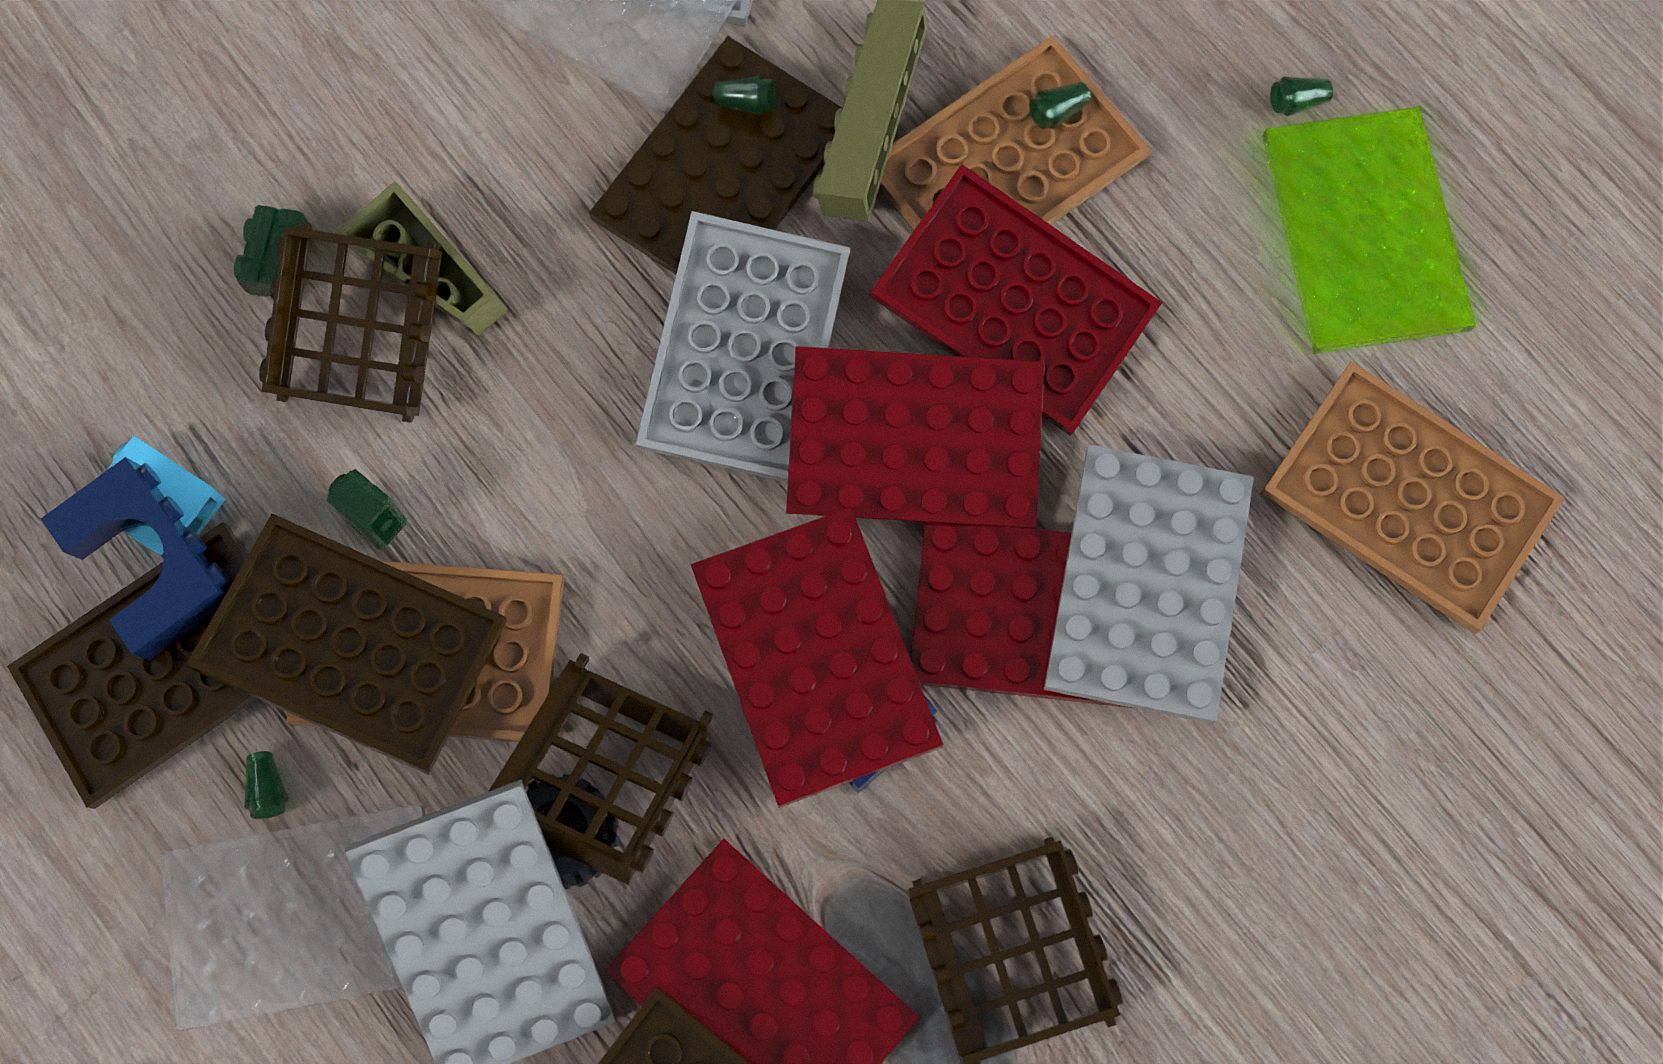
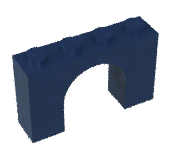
M125 457L50 511L41 520L61 550L81 560L126 529L137 526H149L155 530L164 550V562L159 578L150 590L109 620L132 655L151 660L217 611L228 592L226 585L230 583V580L215 562L210 564L203 552L207 547L200 536L192 529L187 531L180 520L184 513L178 504L170 496L164 497L157 486L161 484V480L155 471L146 463L139 465Z

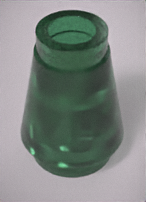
M763 75L717 81L715 83L714 101L716 105L757 115H762L764 111L771 112L773 109L775 87L772 79H765Z
M1282 77L1279 82L1273 83L1270 90V101L1273 110L1277 114L1283 113L1285 116H1291L1330 102L1333 97L1332 83L1327 78Z
M1078 82L1037 92L1035 98L1029 102V110L1034 123L1041 129L1047 127L1055 129L1084 106L1090 104V91L1083 82Z
M259 751L246 757L244 808L249 810L250 817L254 819H268L281 815L286 811L285 803L289 800L276 763L273 760V754L269 751Z

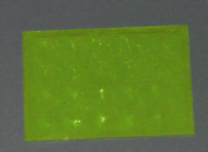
M1420 107L1265 129L1262 137L1313 354L1468 332L1476 326Z

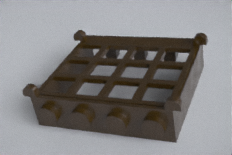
M301 222L300 228L284 226L283 235L279 237L276 246V254L280 260L278 274L274 277L271 284L270 292L274 303L272 317L268 319L265 326V338L268 341L266 358L261 362L259 369V378L262 382L261 392L277 394L276 401L286 402L290 396L403 415L402 421L413 422L414 416H419L442 259V252L438 251V243L428 241L427 248L322 232L312 230L311 223ZM310 240L338 244L334 275L306 270ZM348 246L376 250L371 280L344 276ZM385 252L413 256L409 286L381 282ZM305 279L332 283L328 313L301 309ZM342 285L370 289L366 320L338 315ZM380 291L408 295L404 326L376 321ZM300 317L327 322L323 352L295 348ZM337 323L364 328L360 358L333 354ZM375 329L402 334L398 364L370 360ZM294 356L322 360L317 391L290 386ZM332 362L359 366L355 397L327 392ZM369 368L397 373L393 403L365 399Z
M580 653L576 662L569 660L489 791L519 780L522 781L524 789H526L531 779H535L560 791L546 816L534 811L547 846L628 885L636 871L643 873L648 866L654 852V848L650 847V844L655 835L663 837L674 814V812L669 811L674 800L682 801L686 796L693 777L689 776L693 765L696 764L701 767L711 747V743L706 741V737L714 714L705 710L700 721L695 720L587 670L585 666L589 661V656ZM583 696L609 708L604 716L577 702ZM571 713L599 725L586 749L558 736ZM620 713L646 725L643 733H640L615 721L617 714ZM608 730L637 743L624 766L595 753ZM655 730L683 742L684 744L680 751L651 738ZM551 745L580 758L566 782L538 769ZM646 747L674 760L662 784L633 771ZM589 763L618 776L604 800L576 787ZM627 780L656 793L643 818L614 805ZM569 796L598 809L585 834L555 821ZM607 814L637 827L624 852L594 839Z
M1050 837L1044 839V846L922 884L921 879L912 881L913 887L907 891L961 1064H980L979 1061L1101 1021H1105L1107 1027L1117 1025L1114 1017L1120 1015L1117 1006L1123 1004L1122 995L1115 978H1107L1102 963L1108 960L1107 951L1099 934L1093 936L1087 919L1093 917L1091 904L1085 891L1078 893L1073 875L1078 874L1076 860L1070 848L1063 849L1061 840L1055 842L1054 838ZM1046 857L1057 889L1026 898L1016 867ZM1007 870L1017 901L987 911L977 879ZM968 882L978 914L947 923L937 892ZM1060 897L1070 929L1040 939L1030 907ZM1021 910L1031 942L1000 952L990 919ZM981 923L991 955L960 964L950 932ZM1074 938L1084 970L1054 980L1043 947ZM1034 951L1045 983L1014 993L1003 960ZM995 964L1005 996L974 1006L963 973ZM1088 979L1098 1012L1067 1021L1057 988ZM1048 992L1058 1025L1027 1034L1017 1001ZM1008 1005L1018 1038L987 1047L977 1014Z

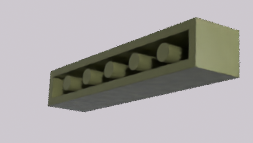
M877 0L873 13L869 12L865 22L866 37L864 43L859 44L856 49L854 75L848 76L846 80V100L843 108H838L835 115V135L833 141H828L825 147V166L822 175L818 174L814 181L813 195L819 201L823 216L869 222L928 29L923 2Z

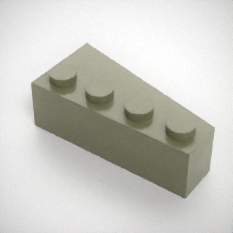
M396 181L335 232V234L427 248L428 241L438 243V251L442 252L435 307L477 336L509 310ZM348 246L351 251L374 265L376 250ZM385 252L383 272L403 286H409L413 256Z

